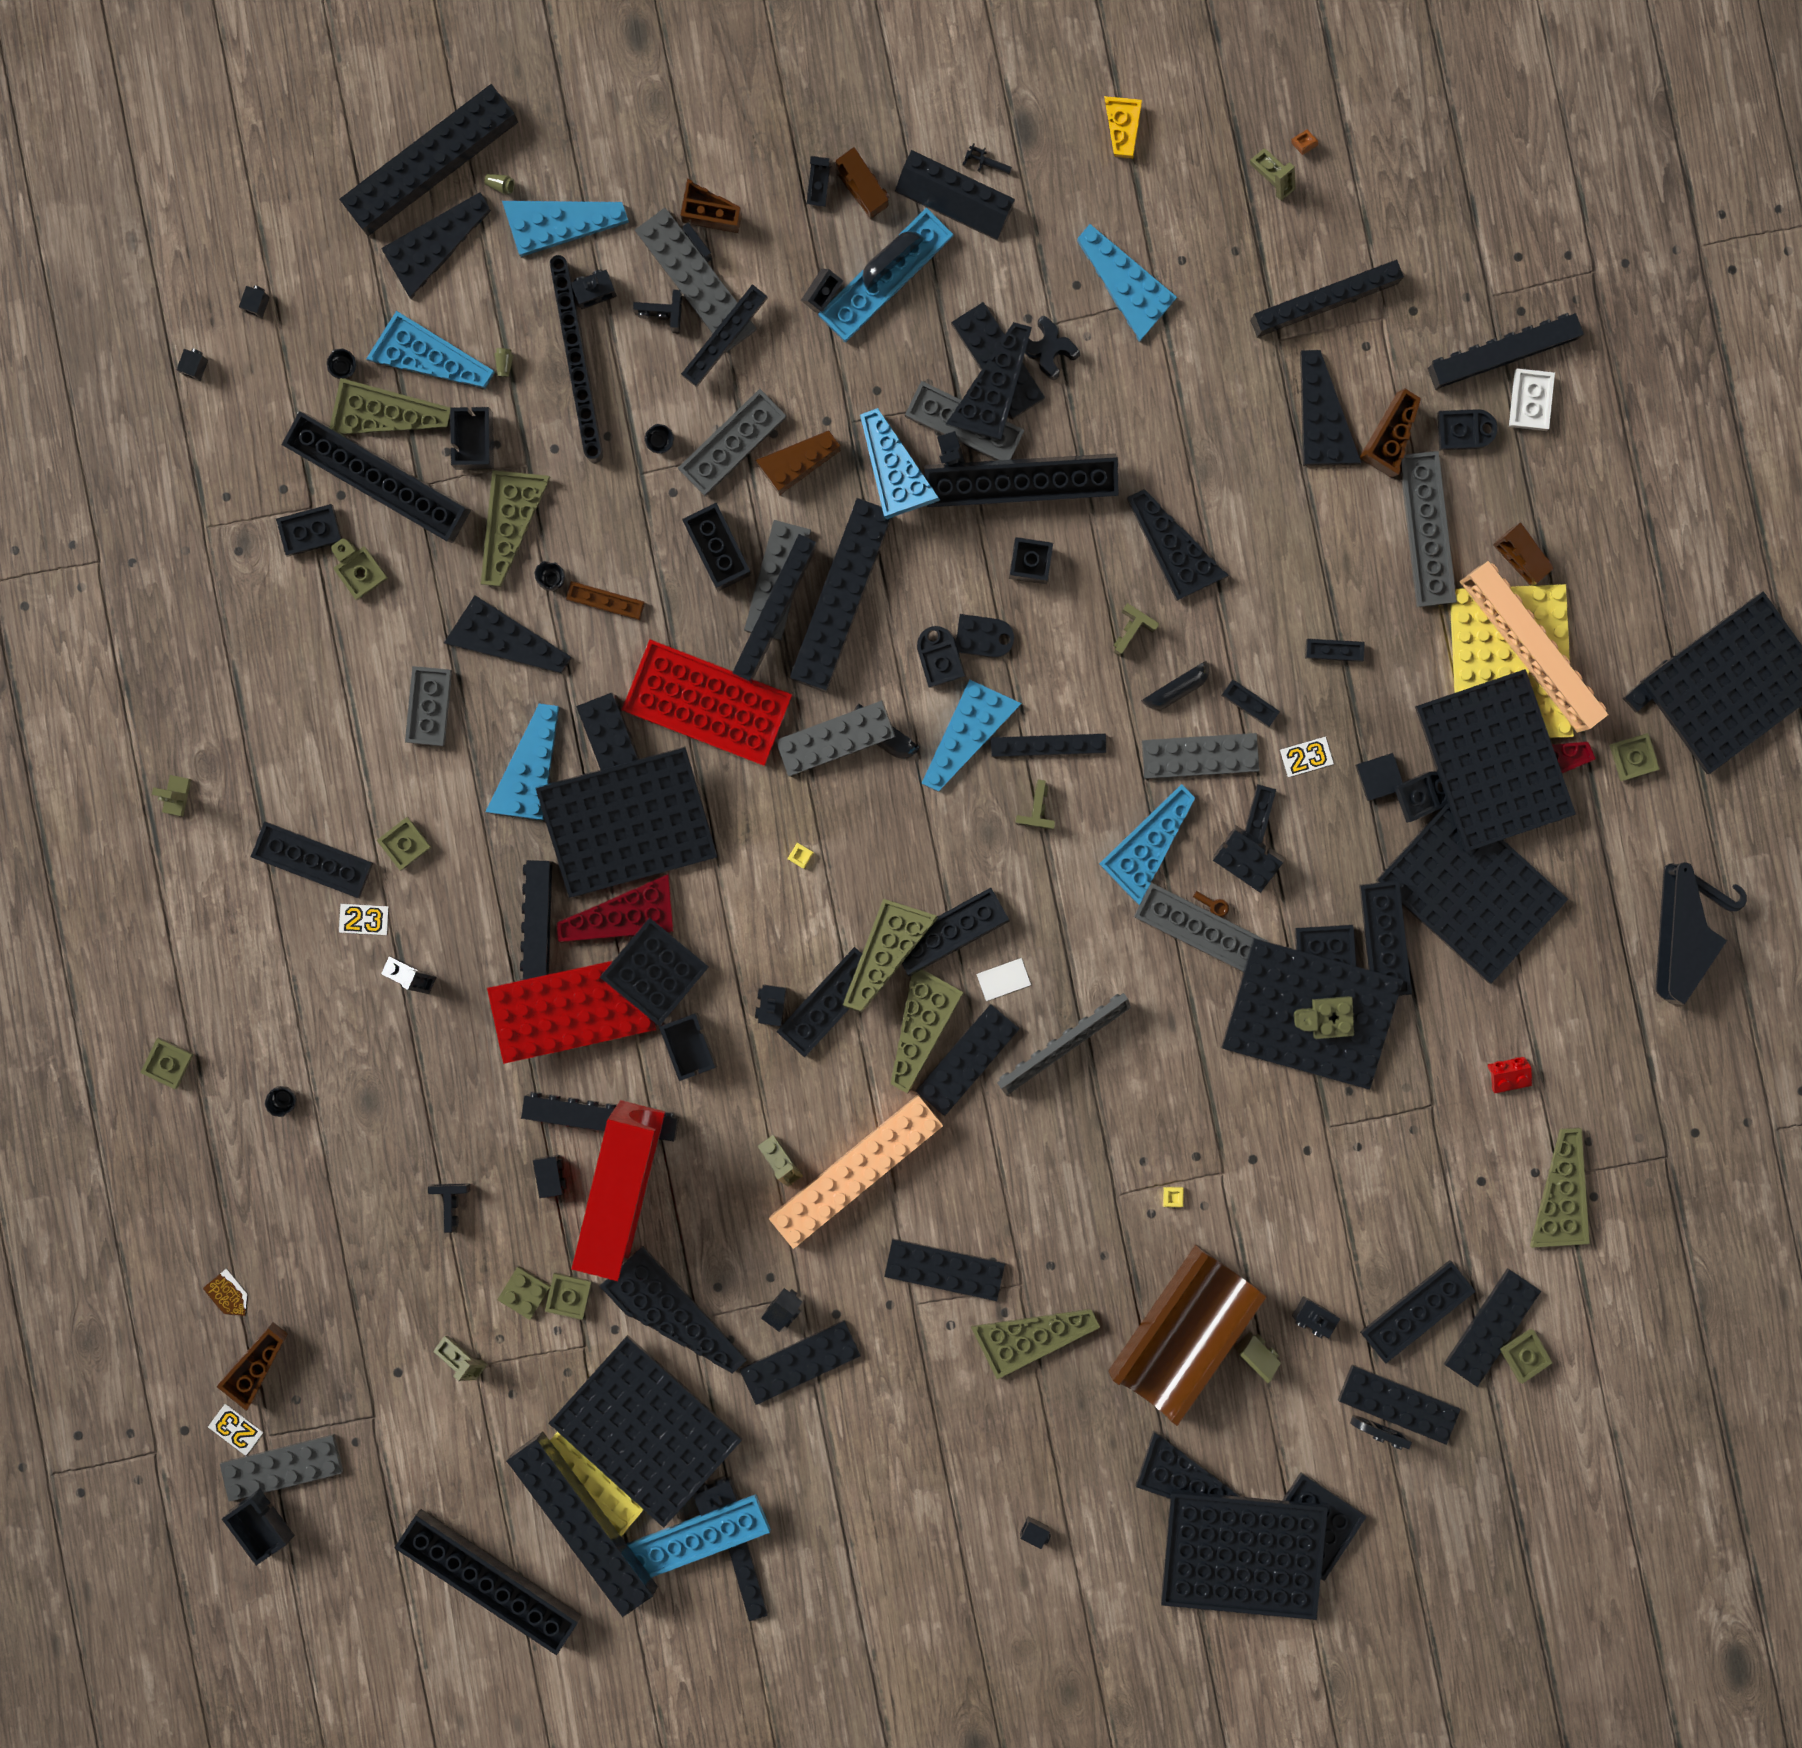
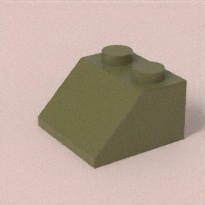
M1250 1331L1234 1348L1269 1383L1281 1364L1277 1359L1279 1355L1272 1347L1268 1350L1263 1345L1266 1341L1258 1333L1254 1335Z

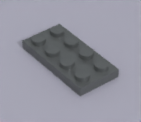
M412 666L405 743L445 746L452 670Z

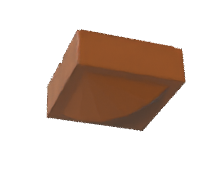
M1308 129L1291 139L1292 145L1302 155L1318 146V140Z

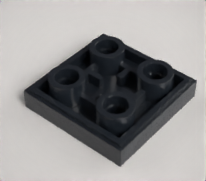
M1393 753L1355 765L1367 801L1394 793V786L1403 783Z

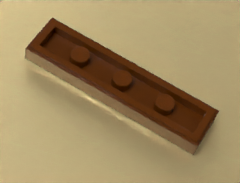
M573 581L570 582L566 597L567 601L639 621L645 605L644 601Z

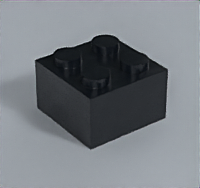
M1015 537L1009 579L1047 584L1053 543Z

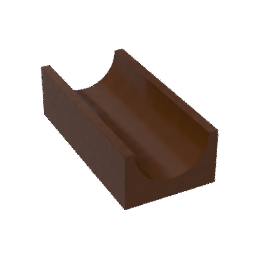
M1195 1245L1108 1370L1112 1380L1116 1384L1124 1385L1139 1394L1160 1410L1173 1424L1178 1426L1264 1302L1266 1296L1256 1286Z

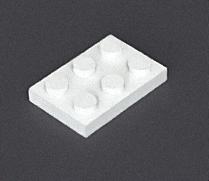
M1526 369L1515 370L1509 427L1541 431L1549 430L1555 373Z

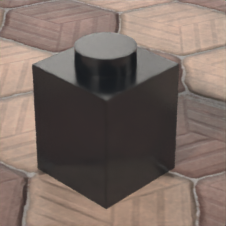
M254 285L253 288L246 286L239 308L244 313L263 319L270 297L265 293V289Z
M192 348L189 351L184 349L176 370L184 376L201 381L208 360L203 356V352Z
M1029 1516L1019 1533L1020 1539L1039 1549H1042L1044 1544L1047 1545L1051 1538L1049 1526Z

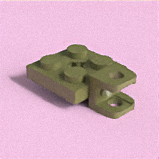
M341 539L332 545V552L340 562L333 569L355 600L360 599L388 579L365 546L357 551L354 545L346 539ZM358 569L365 570L363 578H357Z
M1350 996L1312 999L1313 1009H1299L1294 1012L1295 1026L1304 1031H1314V1038L1316 1039L1354 1036L1352 997ZM1335 1012L1337 1019L1335 1022L1329 1020V1017Z

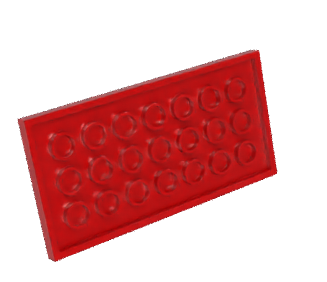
M649 639L622 711L765 766L793 695L753 680L750 684L735 677L732 674L733 671Z
M612 961L487 988L503 1064L656 1030L655 1022L600 978Z

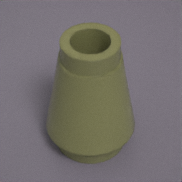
M487 174L485 176L484 183L486 186L504 195L513 192L515 181L509 175Z
M497 348L496 353H494L498 372L497 376L509 377L514 356L512 350Z

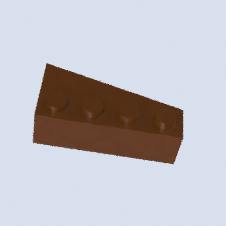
M1406 388L1397 392L1360 456V459L1390 478L1399 475L1400 464L1405 455L1407 440L1410 438V430L1417 414L1421 400L1420 397Z
M828 430L757 459L756 463L780 496L839 453L841 448Z
M272 1322L217 1385V1388L247 1411L288 1333Z

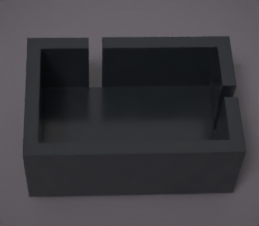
M450 407L451 445L454 447L451 448V466L455 470L494 469L492 410L489 407H471V412L468 407Z
M1235 825L1227 836L1226 841L1221 844L1214 854L1213 861L1261 893L1283 864L1284 857L1271 848H1268L1266 855L1264 853L1266 851L1264 843Z
M698 1013L659 1027L679 1081L717 1067L705 1032H700L703 1026Z
M261 1489L230 1509L222 1518V1521L256 1566L270 1557L271 1554L286 1546L295 1536L274 1506L271 1508L268 1506L271 1502Z

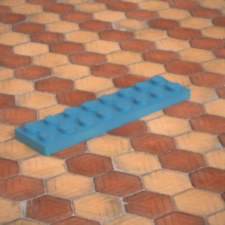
M927 207L901 232L913 231L924 237V240L868 290L863 283L862 270L827 305L824 312L818 314L845 343L953 237V233Z
M755 1494L706 1515L697 1516L627 1543V1545L649 1575L654 1577L768 1534L771 1529Z

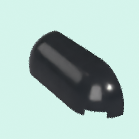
M907 231L891 241L866 264L863 270L865 288L867 290L870 289L924 240V237L917 232Z
M1207 660L1141 700V702L1146 707L1161 710L1198 689L1206 682L1209 676Z
M858 703L854 711L863 708V706ZM893 727L895 738L877 744L892 756L900 759L909 758L920 749L917 744L895 727Z

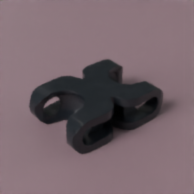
M1041 316L1038 319V327L1044 334V337L1039 341L1029 339L1025 355L1030 359L1040 357V370L1051 380H1056L1060 372L1053 362L1054 357L1065 355L1070 360H1076L1080 357V351L1069 338L1061 337L1057 339L1058 327L1046 316Z

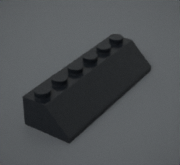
M911 150L903 166L895 189L896 193L997 241L1013 210L1015 202L1014 198Z

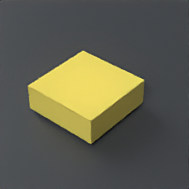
M797 843L788 860L804 869L814 852Z
M1163 1187V1206L1183 1207L1184 1188Z

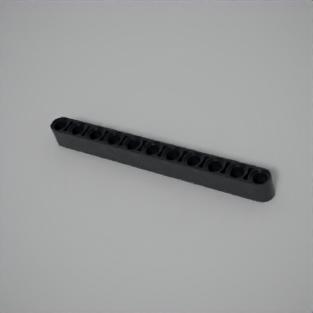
M555 255L550 260V269L583 451L590 462L598 463L603 459V448L575 294L571 285L570 267L563 256ZM557 264H564L562 269H555ZM561 282L568 283L565 288H559ZM566 300H570V301H571V303H570L569 306H567V307H563V306H562V304H563L564 301H566ZM568 319H574L572 325H566ZM571 338H578L575 344H569ZM575 356H581V360L579 362H572ZM578 375H585L582 381H576ZM582 393L588 394L585 400H579V396ZM585 412H591V416L588 419H583L582 416ZM589 430L595 431L594 436L591 438L586 437V433ZM592 449H598L596 456H589V452Z

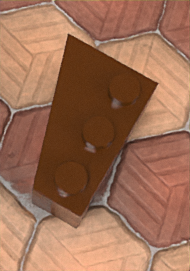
M855 147L836 159L837 175L870 219L889 206L890 197L887 191L880 187L877 178L871 173Z
M687 178L680 214L682 223L739 234L742 218L741 208L725 198L711 193L708 189L700 187Z
M1521 522L1509 529L1493 544L1530 586L1536 585L1554 569L1551 561L1543 554Z

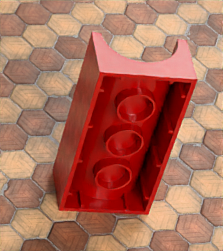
M620 1100L609 1116L571 1270L618 1281L624 1258L629 1259L665 1111Z

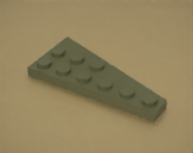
M340 378L330 427L341 434L449 427L450 407Z
M923 969L911 977L891 1079V1085L907 1094L964 992Z

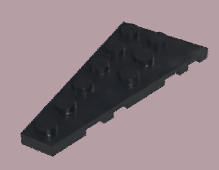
M1145 489L1127 497V501L1176 601L1229 576L1160 507L1161 505Z

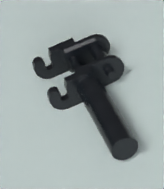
M973 143L969 147L971 150H967L962 166H965L967 160L972 157L980 162L978 172L981 171L984 164L1010 174L1011 166L984 156V154H987L985 147L980 149L975 147V143ZM976 151L978 153H981V156H975L972 154V152Z

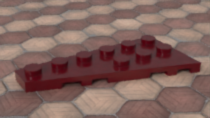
M669 874L557 922L558 942L635 935L649 918L665 931L673 932Z

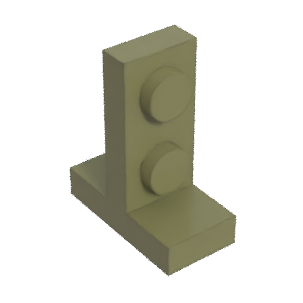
M1265 148L1250 160V165L1276 187V197L1281 201L1296 189L1295 166L1290 162L1284 166Z
M1128 603L1121 612L1134 621L1129 620L1124 628L1126 631L1123 638L1119 636L1113 645L1116 647L1114 653L1118 656L1123 653L1140 625L1151 632H1154L1159 625L1158 622Z
M170 775L167 790L153 787L151 795L158 796V800L164 801L163 813L177 816L184 815L191 779Z
M1037 780L1031 817L1017 815L1015 824L1054 829L1055 821L1040 819V815L1044 816L1045 804H1042L1043 796L1047 797L1048 785H1045V780Z
M774 1135L758 1145V1148L774 1170L777 1180L787 1187L804 1176L800 1169L795 1167Z
M444 1336L433 1351L456 1372L453 1377L458 1381L477 1380L487 1366L483 1360L472 1358L449 1336Z

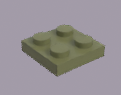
M1648 733L1609 745L1620 781L1660 770Z
M409 817L403 819L377 839V842L400 871L432 848Z
M157 1038L140 1073L173 1089H178L194 1054L162 1038Z
M518 1266L497 1300L530 1320L551 1285Z
M554 1272L545 1312L583 1320L592 1281Z
M1528 1329L1500 1349L1518 1382L1522 1384L1552 1364L1534 1329Z

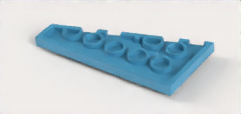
M502 201L520 257L629 223L622 202Z
M1089 224L1077 238V242L1095 267L1096 273L1101 277L1106 289L1140 342L1177 297Z
M398 311L395 312L366 358L370 362L484 389L495 373L489 367Z
M879 409L860 414L884 517L889 519L940 501Z
M969 679L921 784L939 792L1022 703Z
M538 704L485 812L544 820L535 788L549 784L559 706Z
M1182 784L1099 863L1138 905H1140L1195 799Z

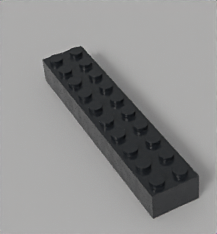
M490 84L339 200L365 234L370 236L518 123L515 113L494 86Z
M298 412L281 444L447 542L454 543L471 512L470 508L307 413Z
M1115 453L965 462L952 465H924L925 478L940 499V501L929 504L927 507L1119 496L1118 457Z
M856 498L790 676L791 680L827 693L892 519L884 517L881 506Z
M542 1431L515 1450L506 1460L622 1618L652 1598L658 1588L657 1584L545 1433Z
M422 1509L415 1515L394 1547L556 1656L582 1616Z

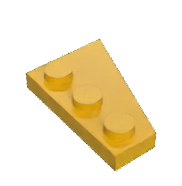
M1104 96L1114 157L1133 159L1142 100Z

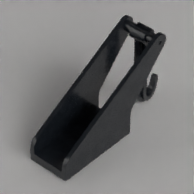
M1687 862L1680 864L1670 863L1663 870L1656 972L1657 994L1671 1004L1685 1005L1728 941L1708 927L1699 892L1727 911H1739L1747 902V895L1742 887L1737 884L1732 886L1740 895L1739 901L1736 902L1695 875L1692 865Z

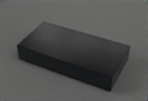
M686 223L683 226L684 233L705 261L709 262L713 259L711 252L691 225Z

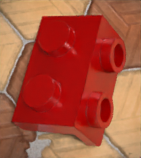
M1525 1057L1488 1064L1494 1094L1532 1086V1067Z

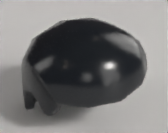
M343 348L335 349L327 358V370L333 377L348 379L354 374L356 360L350 351Z
M655 424L646 431L644 441L650 451L662 454L671 449L674 436L672 430L666 425Z
M543 561L535 569L536 582L544 590L554 591L563 586L565 573L556 562Z
M285 1086L273 1088L266 1096V1110L272 1116L284 1117L295 1107L297 1100L295 1092Z

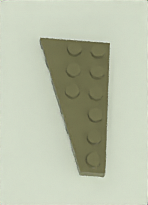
M492 470L481 585L502 586L549 483L550 476Z
M883 899L843 1006L862 1013L938 917Z
M1563 1128L1559 1130L1530 1243L1532 1248L1590 1244L1582 1128Z
M1091 1309L971 1326L996 1379L1100 1328Z

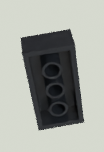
M717 503L682 519L717 592L752 575Z
M611 692L576 706L600 770L640 759L615 694Z

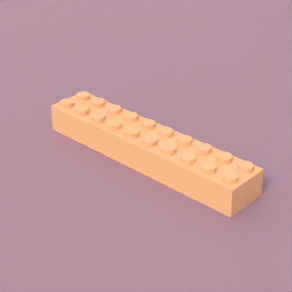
M1487 561L1459 581L1577 733L1591 729L1608 716L1604 704L1597 701L1593 696V690L1583 683L1582 676L1579 672L1572 669L1569 659L1561 655L1557 644L1547 637L1544 627L1536 623L1533 613L1522 605V599L1511 591L1509 582L1501 578L1497 567L1493 563L1490 564Z
M918 1094L769 1217V1220L794 1249L943 1127V1123Z

